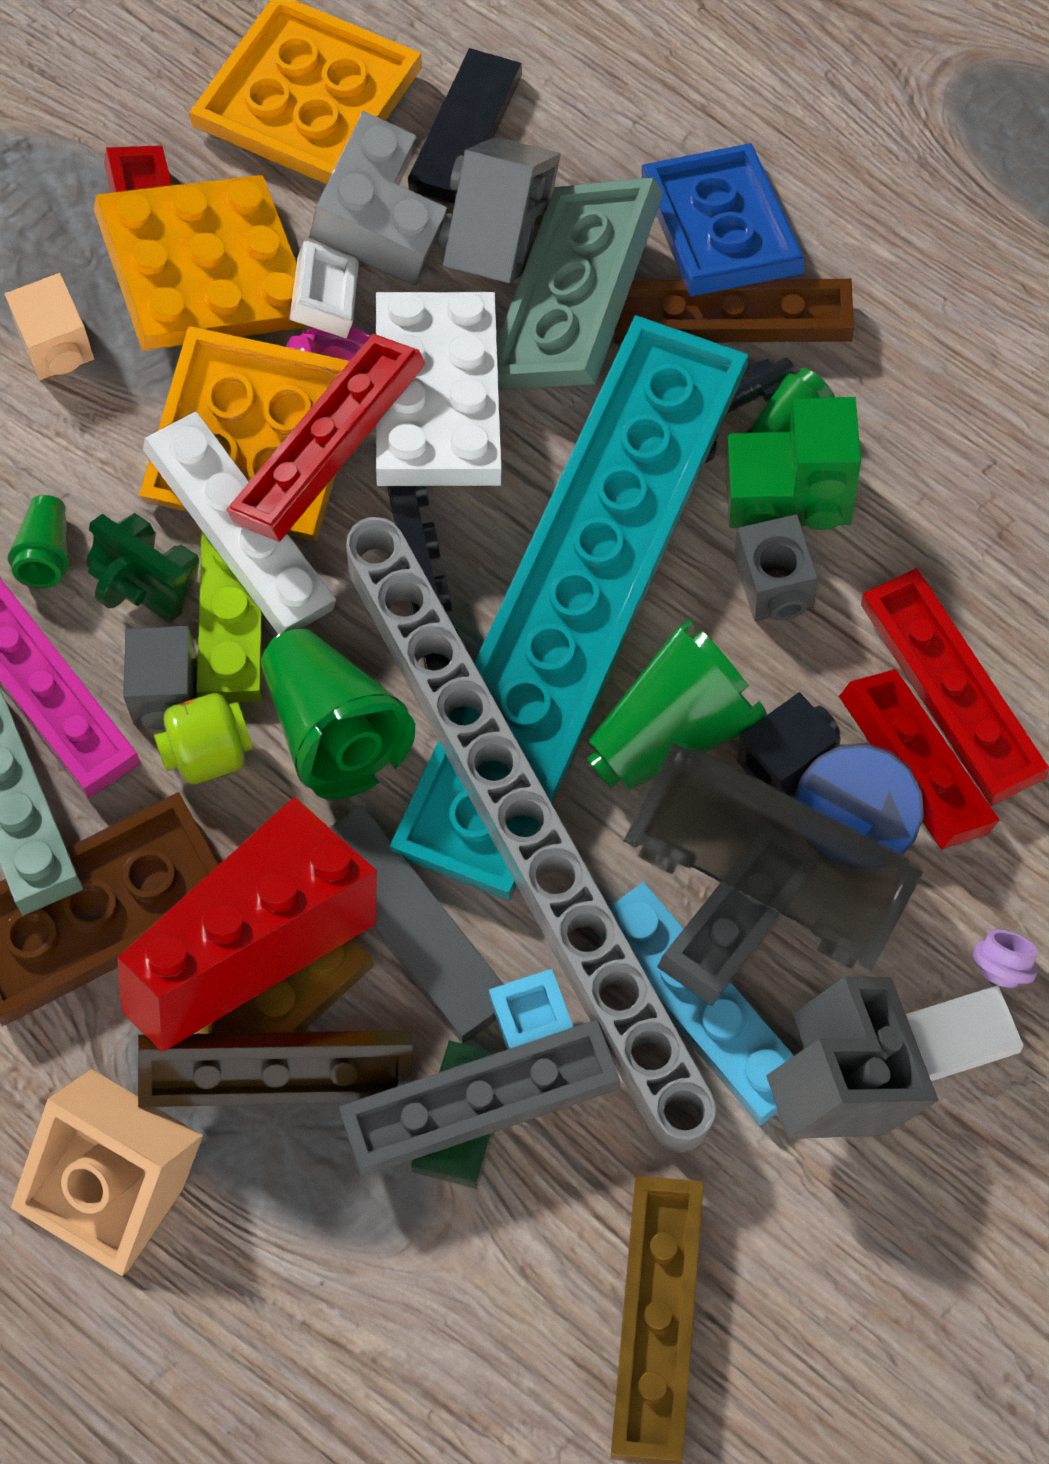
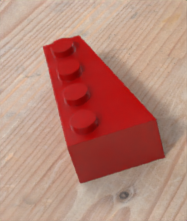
M293 797L117 957L121 1012L163 1053L375 926L377 870L296 797Z

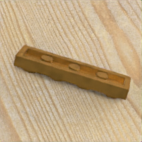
M635 1175L611 1460L650 1464H682L704 1181Z

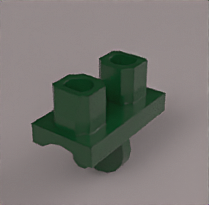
M136 513L131 514L118 523L104 514L92 520L89 525V531L93 534V544L87 556L86 566L89 567L88 573L99 580L95 589V599L108 609L115 608L125 599L135 606L143 604L169 623L181 615L184 593L197 580L199 568L198 555L182 544L173 546L164 554L154 549L156 532L153 530L151 523Z

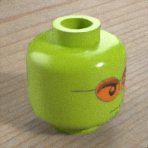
M211 693L169 707L163 717L166 731L154 735L165 771L178 768L182 779L190 785H198L241 770L245 761L244 753L253 750L238 702L228 705L226 699L218 693Z

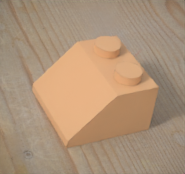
M90 1069L47 1099L10 1208L120 1276H123L130 1270L182 1192L203 1135L157 1107H138V1096Z

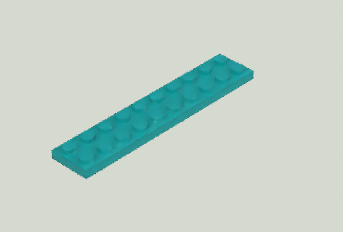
M636 315L474 662L552 806L748 366V354ZM459 707L452 710L449 720L457 725H469L477 721L480 715L469 707ZM438 741L389 846L390 850L401 854L406 861L511 901L517 885ZM499 761L485 762L476 770L481 777L491 781L504 779L511 772L505 764ZM529 816L515 817L506 825L511 833L519 837L533 836L541 829V825Z

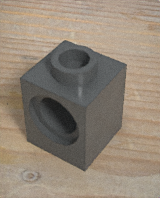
M797 514L737 528L734 559L754 621L771 617L775 620H788L799 616L806 609L814 608L818 576ZM771 569H781L790 575L783 578H775L765 572Z

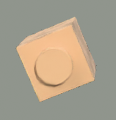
M60 273L5 293L15 326L39 381L56 374H67L80 365L95 360L85 327Z

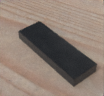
M471 48L468 49L408 176L410 191L455 203L457 191H453L450 188L454 163L459 155L464 156L466 149L494 138L522 77L521 62Z

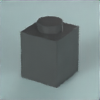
M189 626L125 629L123 697L133 724H143L150 728L165 729L163 721L165 711L173 705L196 698L197 653Z

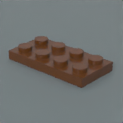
M179 792L67 848L84 889L22 916L14 901L7 880L0 881V1024L2 1027L118 968L117 957L219 865Z

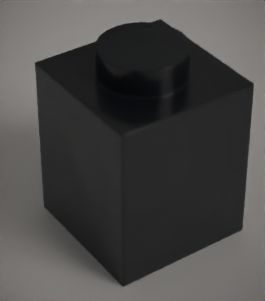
M798 692L739 735L737 762L775 806L779 807L796 794L802 774L819 755L840 745V729L832 715L820 705L813 707L801 692Z

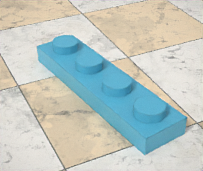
M642 882L611 905L609 909L674 1026L757 1124L761 1126L778 1113L766 1075L791 1059L794 1055L732 983L728 985L714 1005L711 1006L657 968L663 954L684 928L650 888ZM596 932V934H597V935L601 938V940L603 941V938L599 935L598 932Z

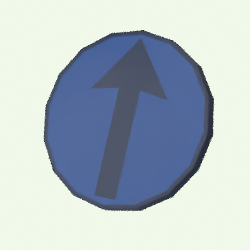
M869 743L841 744L819 755L802 774L794 797L795 822L807 847L827 864L848 871L877 870L900 859L916 841L924 817L923 793L911 767L892 751Z

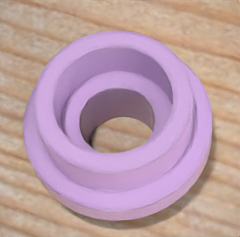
M999 929L989 931L986 939L979 941L972 953L974 961L981 967V974L990 982L1002 987L1014 988L1018 986V983H1031L1035 980L1039 971L1038 964L1035 962L1039 953L1037 947L1026 938L1010 931Z

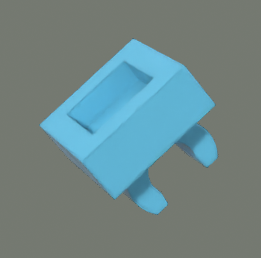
M552 969L489 989V998L507 1049L573 1028Z

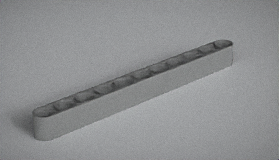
M370 517L362 519L352 527L347 535L346 550L351 581L590 1021L598 1020L614 1065L651 1134L660 1146L671 1152L684 1153L696 1149L704 1142L715 1119L716 1105L708 1086L402 532L393 522L385 518ZM372 549H383L391 554L390 558L377 564L369 563L361 558L365 552ZM400 601H411L420 607L418 612L407 617L397 616L391 613L389 609ZM435 653L447 657L450 663L443 669L432 671L421 667L418 661L425 655ZM469 707L475 710L480 717L473 724L457 725L451 722L447 715L455 708ZM499 761L505 764L511 772L504 779L491 781L481 777L476 770L485 762ZM529 816L541 825V829L533 836L519 837L511 833L506 825L515 817ZM551 871L561 872L571 880L572 887L564 893L550 894L542 890L537 880L544 873ZM591 928L599 933L603 938L604 944L595 951L583 952L572 946L568 936L576 929ZM622 985L632 992L636 1003L626 1010H612L601 1001L599 994L608 986ZM654 1043L666 1053L668 1063L657 1070H646L638 1066L633 1060L631 1051L639 1044ZM674 1102H686L698 1111L700 1124L688 1131L678 1130L672 1127L666 1120L664 1108Z

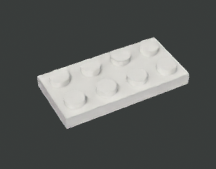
M376 292V335L420 350L426 364L376 424L377 486H501L495 292Z

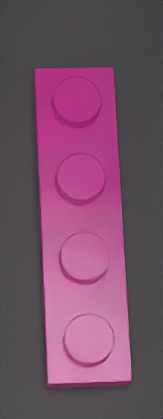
M0 578V685L86 797L90 799L140 765L139 756Z

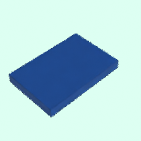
M752 143L642 165V178L654 177L664 192L656 216L690 297L804 274L805 258Z

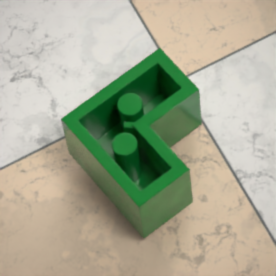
M856 397L793 399L789 432L728 434L726 483L729 528L744 527L796 514L801 526H808L815 530H828L838 525H851L861 466Z

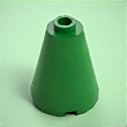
M688 619L674 630L588 740L595 752L586 760L610 789L620 782L629 791L738 737L746 729L765 717L767 713L760 701L752 706L741 693L749 687L747 682L703 631L697 635L695 634L694 624Z
M294 629L276 635L270 641L263 653L261 666L297 776L306 788H311L316 796L325 800L346 799L366 792L379 784L374 775L389 762L396 770L405 760L415 739L416 723L405 704L310 630Z

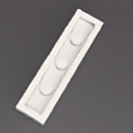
M197 412L145 438L143 451L278 634L289 630L301 629L333 611L336 598L288 534L280 542H277L239 526L232 521L226 509L249 482Z

